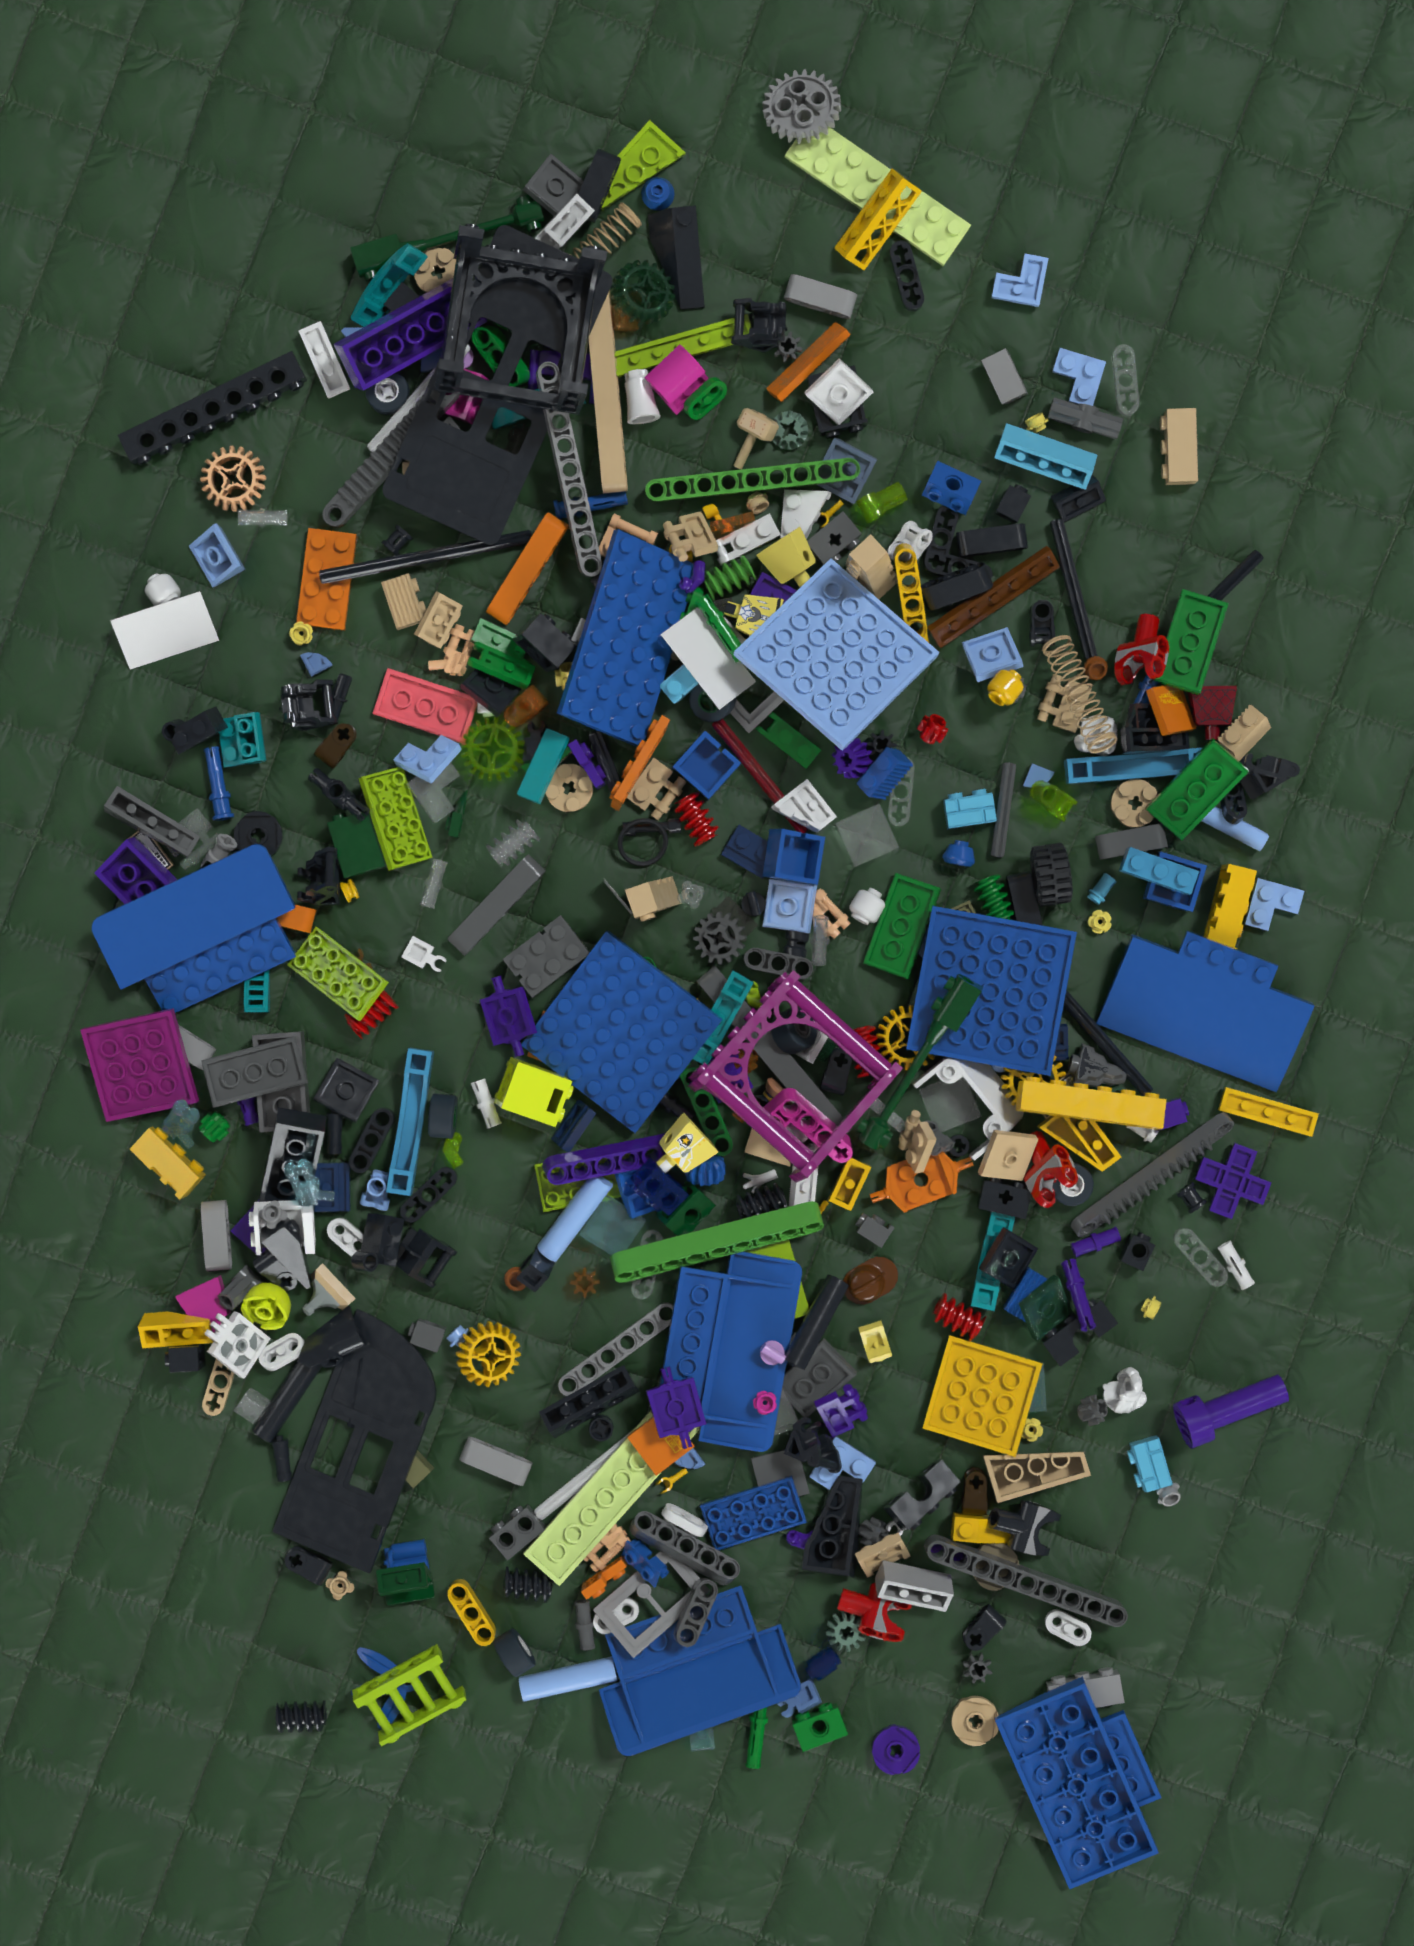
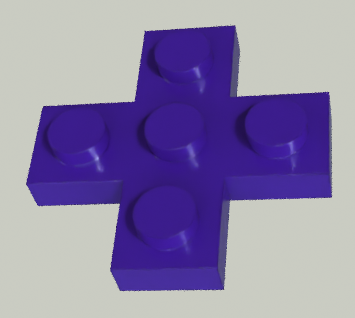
M1233 1142L1225 1165L1202 1156L1194 1179L1216 1187L1208 1209L1209 1211L1232 1219L1240 1197L1261 1205L1264 1204L1272 1182L1249 1174L1258 1151Z

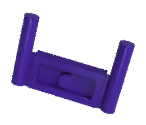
M530 350V378L527 389H537V369L545 362H552L558 365L561 358L560 353L547 350ZM586 354L583 379L591 380L589 404L595 405L590 354ZM548 367L543 368L541 371L542 376L552 377L554 374L553 370Z

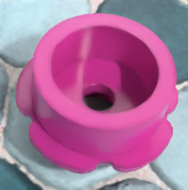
M766 1391L757 1393V1397L753 1400V1406L757 1409L758 1413L767 1415L773 1412L777 1406L775 1395L772 1392L767 1393Z

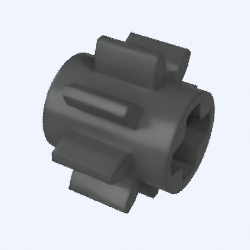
M790 331L788 336H785V341H779L775 347L778 348V351L775 352L774 356L783 357V363H786L788 358L796 361L795 353L802 352V348L797 347L801 338L794 339ZM786 342L791 343L789 352L784 351L783 346L786 345Z
M1096 1395L1087 1396L1080 1400L1082 1404H1079L1077 1412L1083 1422L1088 1421L1089 1426H1094L1105 1421L1104 1417L1108 1413V1408L1104 1400H1097Z
M874 1517L870 1521L865 1520L859 1527V1535L863 1537L860 1543L868 1546L882 1541L884 1537L889 1535L888 1531L884 1529L887 1524Z
M982 1652L979 1656L975 1657L970 1653L971 1659L968 1662L963 1661V1665L968 1668V1670L963 1672L964 1676L971 1675L972 1683H975L976 1679H981L985 1683L986 1674H992V1670L987 1668L991 1664V1660L987 1659L984 1661ZM978 1663L981 1666L980 1672L974 1669V1664Z

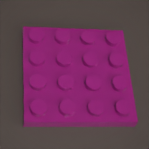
M174 1008L84 1027L80 1030L106 1122L194 1104L199 1101Z

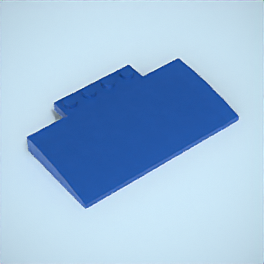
M1186 931L1179 951L1132 934L1096 1024L1277 1092L1315 1006L1312 1002L1270 987L1278 969L1277 964L1190 931Z
M1083 1676L1043 1693L994 1718L1069 1889L1159 1853L1140 1809L1141 1806L1161 1798L1158 1787L1124 1710L1101 1719Z

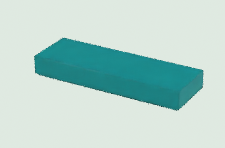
M546 728L517 792L518 796L541 804L570 740L568 736Z

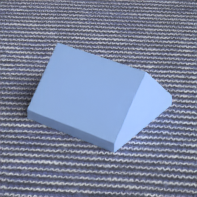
M217 523L213 524L189 545L212 587L218 586L245 570L223 529Z

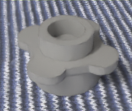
M275 1200L265 1205L259 1211V1217L265 1220L266 1226L269 1229L276 1228V1225L280 1221H285L288 1216L287 1212L282 1211L280 1208V1203Z
M1172 1483L1173 1485L1156 1490L1157 1495H1159L1157 1499L1159 1504L1173 1506L1179 1502L1181 1495L1178 1492L1180 1487L1178 1483Z

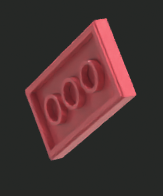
M387 668L373 714L438 736L443 735L453 741L465 744L477 709V701L469 694Z

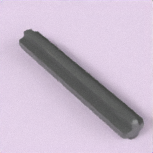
M1005 762L1002 768L996 813L997 821L995 822L991 856L998 858L1004 857L1015 780L1016 764Z

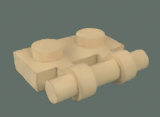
M702 511L680 516L677 525H672L671 521L663 524L664 536L667 541L671 542V550L681 562L688 559L686 552L692 550L695 557L718 551V544ZM684 535L686 539L680 541L679 536Z
M1053 674L1051 681L1047 682L1045 688L1047 692L1043 703L1040 702L1038 710L1040 711L1037 720L1046 722L1048 715H1053L1055 718L1052 726L1075 734L1078 721L1073 719L1074 713L1069 710L1070 705L1066 703V696L1062 694L1063 689L1058 686L1059 681L1055 679V674ZM1074 681L1067 687L1075 686L1080 683ZM1089 686L1079 688L1071 695L1084 692L1089 688ZM1075 688L1065 689L1064 693L1068 695ZM1056 694L1062 696L1058 708L1052 706ZM1089 694L1081 697L1075 703L1087 700ZM1079 696L1068 697V702L1072 703ZM1083 704L1072 705V710L1076 711ZM1076 713L1075 717L1079 719L1083 713Z
M653 758L636 781L627 799L644 811L651 803L656 807L651 816L659 821L664 813L667 814L670 810L669 806L675 797L681 795L683 792L681 789L686 784V781L679 776L674 784L668 779L673 771ZM664 786L669 791L666 793L663 799L659 801L655 797L661 790V788Z
M913 1110L906 1118L905 1130L900 1133L898 1147L901 1150H907L906 1160L911 1165L914 1173H923L937 1139L928 1122L920 1121L921 1114L917 1110Z

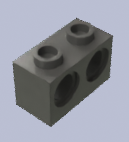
M528 1504L523 1508L521 1505L517 1506L509 1513L510 1519L505 1523L501 1520L490 1529L493 1533L490 1534L489 1539L507 1561L546 1528V1525L537 1518ZM528 1517L532 1521V1525L529 1528H523L519 1524V1519ZM508 1532L513 1536V1541L511 1543H504L500 1539V1535Z

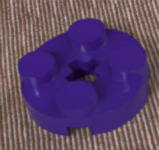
M891 1724L880 1730L875 1736L872 1744V1754L876 1765L883 1772L890 1775L904 1774L911 1771L918 1763L920 1746L916 1735L910 1729ZM892 1745H901L900 1750L902 1753L900 1755L897 1753L894 1756L890 1754L892 1751L890 1747Z

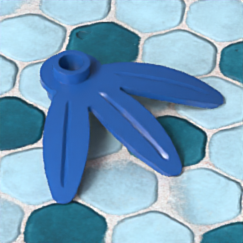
M362 1647L357 1650L361 1660L380 1674L397 1666L387 1657L376 1651ZM404 1683L397 1690L405 1701L406 1692L414 1691L411 1683ZM389 1696L382 1711L391 1724L400 1711ZM377 1722V1727L379 1729H382L379 1723Z

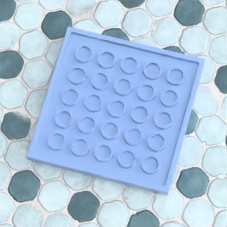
M831 558L734 651L733 655L843 751L938 657L939 651Z

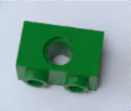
M824 1703L818 1706V1710L811 1713L809 1711L802 1714L798 1713L795 1715L796 1718L792 1720L803 1752L848 1735L837 1703ZM817 1720H822L826 1723V1726L822 1730H816L812 1726L813 1723Z

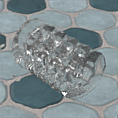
M517 819L515 821L517 829L509 826L510 835L501 832L502 841L494 838L495 847L489 844L486 845L487 851L501 867V863L507 866L510 865L509 856L515 860L518 859L516 851L524 854V844L532 847L531 838L536 841L540 840V837L526 820L523 823Z

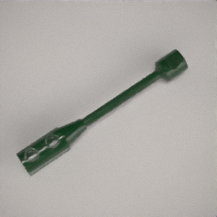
M524 195L516 199L517 205L514 206L512 214L477 224L480 229H484L485 233L498 229L502 225L516 224L521 229L527 228V232L531 233L540 230V223L545 221L540 204L529 195ZM459 230L428 240L422 239L401 243L397 234H393L350 247L359 277H365V280L368 282L373 279L385 262L407 243L425 253L429 249L457 241Z
M957 974L955 978L950 976L943 987L947 990L943 999L938 996L931 1007L935 1012L932 1015L933 1018L925 1042L879 1116H870L868 1120L863 1118L856 1131L860 1132L858 1139L875 1150H879V1148L884 1150L894 1135L890 1131L891 1128L887 1122L933 1046L940 1041L948 1028L955 1032L958 1031L984 987L961 974Z

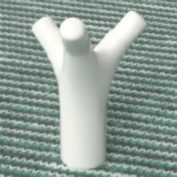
M775 1169L760 1175L744 1173L743 1177L751 1181L744 1184L743 1188L753 1187L751 1192L754 1194L756 1188L758 1189L764 1183L778 1178Z

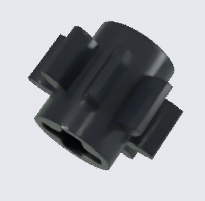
M884 729L881 730L879 736L872 733L871 737L874 741L867 743V746H872L873 749L870 756L875 753L880 755L884 750L876 748L878 745L877 739L880 741L885 739L887 741L886 747L894 748L897 746V744L891 743L890 739L893 737V734H890L888 737L885 736Z

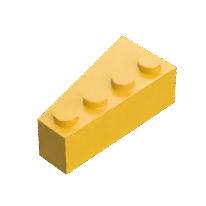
M1232 864L1221 865L1203 937L1237 949L1235 945L1237 938L1241 937L1243 931L1242 921L1248 911L1249 897L1254 887L1256 870Z

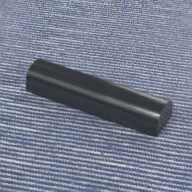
M827 1274L785 1354V1363L795 1368L806 1369L849 1287L847 1283Z
M298 1362L295 1363L252 1428V1431L258 1437L269 1443L275 1439V1436L278 1435L317 1376L322 1365L320 1364L309 1369Z

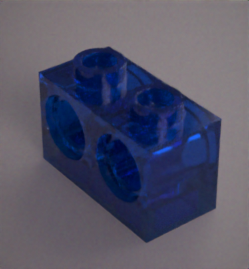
M649 1158L630 1178L635 1185L633 1190L641 1198L647 1196L651 1200L649 1204L657 1212L663 1210L668 1216L689 1196L683 1186L670 1174L665 1173L652 1158ZM650 1179H653L651 1183L646 1184ZM666 1193H669L667 1197L662 1198Z

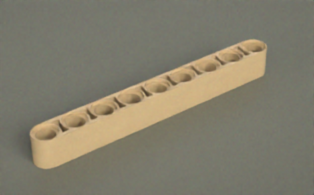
M609 290L589 335L603 494L628 491L619 383L616 374L617 361L615 357L611 293Z

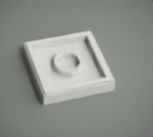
M840 358L805 391V395L837 425H840L873 393V390Z

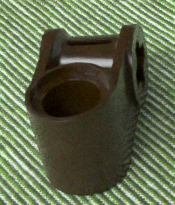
M342 723L337 725L319 745L314 755L334 769L357 737L356 729L350 724ZM341 729H349V739H340L342 736L340 733Z
M971 1467L965 1472L962 1514L987 1515V1478L983 1470L978 1467ZM975 1475H978L979 1480L976 1485H973L972 1480Z

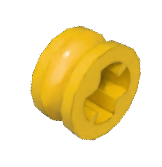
M351 878L348 879L347 883H340L348 903L351 902L352 898H360Z

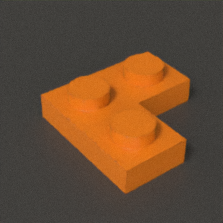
M621 1555L603 1570H600L583 1582L581 1593L586 1600L591 1596L594 1599L599 1597L606 1591L605 1587L608 1580L611 1578L616 1580L626 1573L627 1562Z

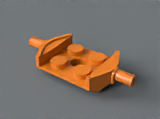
M943 1151L936 1156L930 1155L923 1172L928 1177V1181L924 1186H917L915 1184L914 1177L918 1173H914L907 1160L887 1166L885 1187H883V1190L870 1194V1197L873 1198L871 1200L874 1204L875 1202L890 1198L905 1213L908 1210L945 1196L956 1194L958 1173L960 1170L974 1166L973 1162H970L972 1159L969 1156L957 1162L952 1161Z

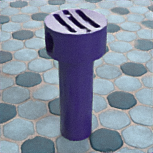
M1277 1374L1206 1402H1203L1198 1395L1191 1396L1174 1403L1173 1412L1184 1441L1189 1448L1193 1449L1214 1441L1215 1429L1289 1401V1396L1282 1378Z

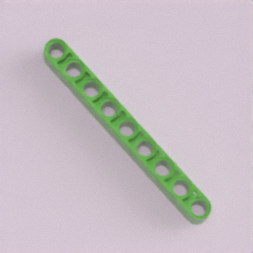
M842 458L651 480L647 483L645 492L649 499L655 502L846 482L855 480L859 476L861 468L855 459ZM846 463L855 464L857 469L854 475L846 476L843 473V466ZM824 465L832 468V475L827 479L821 478L818 474L819 469ZM804 468L808 471V477L805 481L801 482L795 479L794 474L797 469ZM774 471H781L784 475V479L780 484L771 482L770 477ZM752 473L758 474L760 478L759 484L754 487L748 486L746 482L748 475ZM727 476L735 478L736 483L732 489H725L723 487V479ZM705 478L709 479L712 484L711 489L707 492L700 491L698 487L699 482ZM680 481H684L687 484V491L682 495H678L675 492V485ZM654 484H661L663 486V494L660 497H653L651 495V488Z
M810 1201L619 1251L611 1255L610 1261L615 1281L624 1283L680 1268V1266L686 1267L815 1233L824 1227L818 1203Z

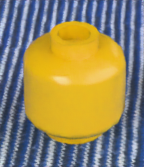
M1012 669L1009 671H998L987 686L989 698L999 706L1013 704L1024 688L1020 674Z

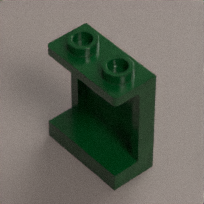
M346 813L333 816V821L327 823L334 847L338 850L337 856L345 879L387 866L370 813L368 816L362 813L365 817L362 821H359L354 815L346 816Z
M425 1562L376 1570L379 1595H386L388 1606L435 1598L433 1576Z

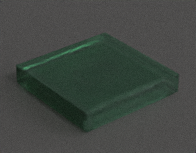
M1052 1275L1018 1303L1030 1334L1037 1341L1072 1313L1061 1281L1056 1275Z

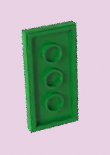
M1185 589L1181 590L1166 638L1169 643L1167 664L1163 675L1153 679V681L1200 695L1229 603Z
M1212 738L1146 807V810L1182 841L1249 772V769Z
M895 873L885 900V908L879 917L863 964L909 980L930 923L932 907L936 906L941 888Z

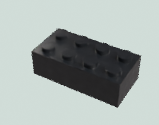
M278 1107L262 1179L259 1202L310 1199L325 1133L326 1116Z

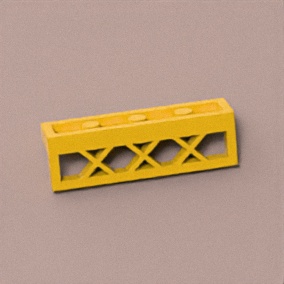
M892 168L834 248L845 259L865 270L921 194L922 190ZM907 186L912 192L907 199L901 200L900 195ZM896 208L894 217L886 220L887 212ZM881 228L880 236L877 239L871 240V234L874 230ZM867 248V254L860 262L855 256L860 250Z

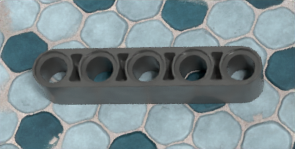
M529 854L525 856L447 940L466 956L546 870Z
M639 1512L630 1523V1532L634 1537L721 1585L732 1583L740 1573V1565L736 1560L650 1512ZM637 1521H644L647 1524V1529H641ZM659 1532L667 1534L668 1541L660 1539ZM680 1544L687 1545L690 1552H683ZM701 1556H707L711 1564L703 1563ZM722 1567L730 1569L732 1576H726L722 1571Z

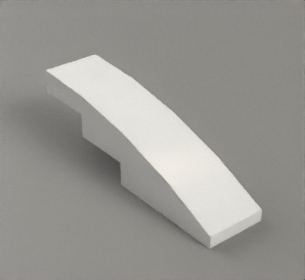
M576 194L537 234L535 239L559 249L595 210Z

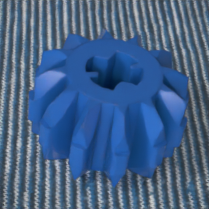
M716 1154L689 1172H686L687 1181L693 1185L699 1184L700 1186L719 1184V1182L724 1180L725 1175L724 1158Z

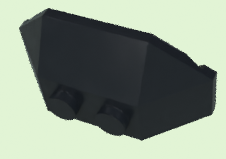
M1130 704L1121 728L1123 754H1144L1190 749L1189 733L1162 736L1151 704Z

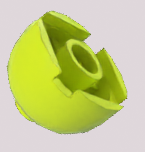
M259 1283L253 1286L245 1295L241 1305L243 1316L252 1324L254 1321L262 1324L260 1328L265 1330L282 1328L288 1320L291 1309L288 1293L273 1283Z

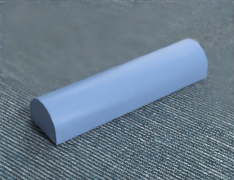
M1216 806L1202 820V822L1258 851L1262 850L1269 838L1266 832L1243 820L1238 824L1227 822L1223 817L1222 809Z
M602 1176L586 1179L537 1245L539 1252L549 1260L557 1262L611 1190L613 1183Z
M611 1656L520 1676L519 1686L523 1702L616 1682L618 1681V1676Z

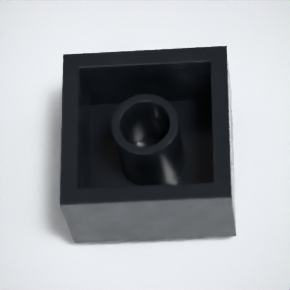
M540 613L530 618L512 640L546 672L558 668L577 646L572 643V637L567 632H561L555 627L556 623L550 616Z

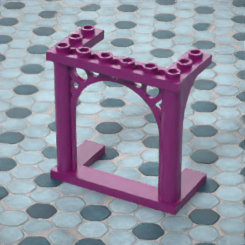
M793 970L789 974L784 972L768 987L769 990L759 1000L762 1005L757 1010L752 1008L743 1018L746 1023L741 1028L736 1026L727 1036L730 1041L725 1047L720 1044L711 1054L714 1059L708 1065L704 1062L689 1077L691 1083L688 1087L694 1092L703 1089L732 1109L796 1167L789 1177L797 1183L811 1175L903 1068L897 1062L891 1064L799 982L798 979L801 976ZM783 1001L788 1002L791 1006V1015L787 1019L781 1017L779 1013V1005ZM798 1007L801 1009L799 1012L805 1014L804 1018L800 1019L796 1016ZM773 1008L776 1020L773 1023H768L767 1017L768 1019L771 1017V1009ZM786 1024H803L821 1031L874 1078L867 1086L869 1088L867 1093L814 1153L758 1103L748 1081V1061L755 1044L768 1031ZM752 1032H756L758 1034V1037L756 1039L752 1038ZM747 1039L749 1043H743V1041ZM739 1049L744 1051V1056L742 1057V1059L730 1057L731 1055H737L738 1053H740V1051H738ZM728 1063H737L741 1066L742 1070L740 1074L732 1076L725 1072L724 1067ZM741 1080L743 1086L740 1089L737 1083L734 1086L731 1082Z

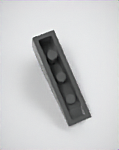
M116 786L104 805V812L187 858L201 838V836Z

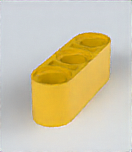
M463 1579L454 1580L448 1590L449 1601L474 1641L481 1646L490 1645L496 1634V1627L470 1584ZM457 1586L462 1587L466 1594L463 1597H457L454 1595L453 1589ZM469 1607H474L478 1611V1616L471 1618L466 1614L465 1610ZM480 1628H487L490 1630L491 1636L483 1638L479 1635L478 1630Z

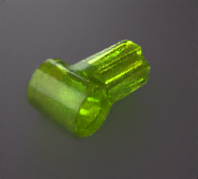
M898 481L877 493L872 492L858 499L856 503L866 523H870L885 515L886 511L906 502L908 498Z

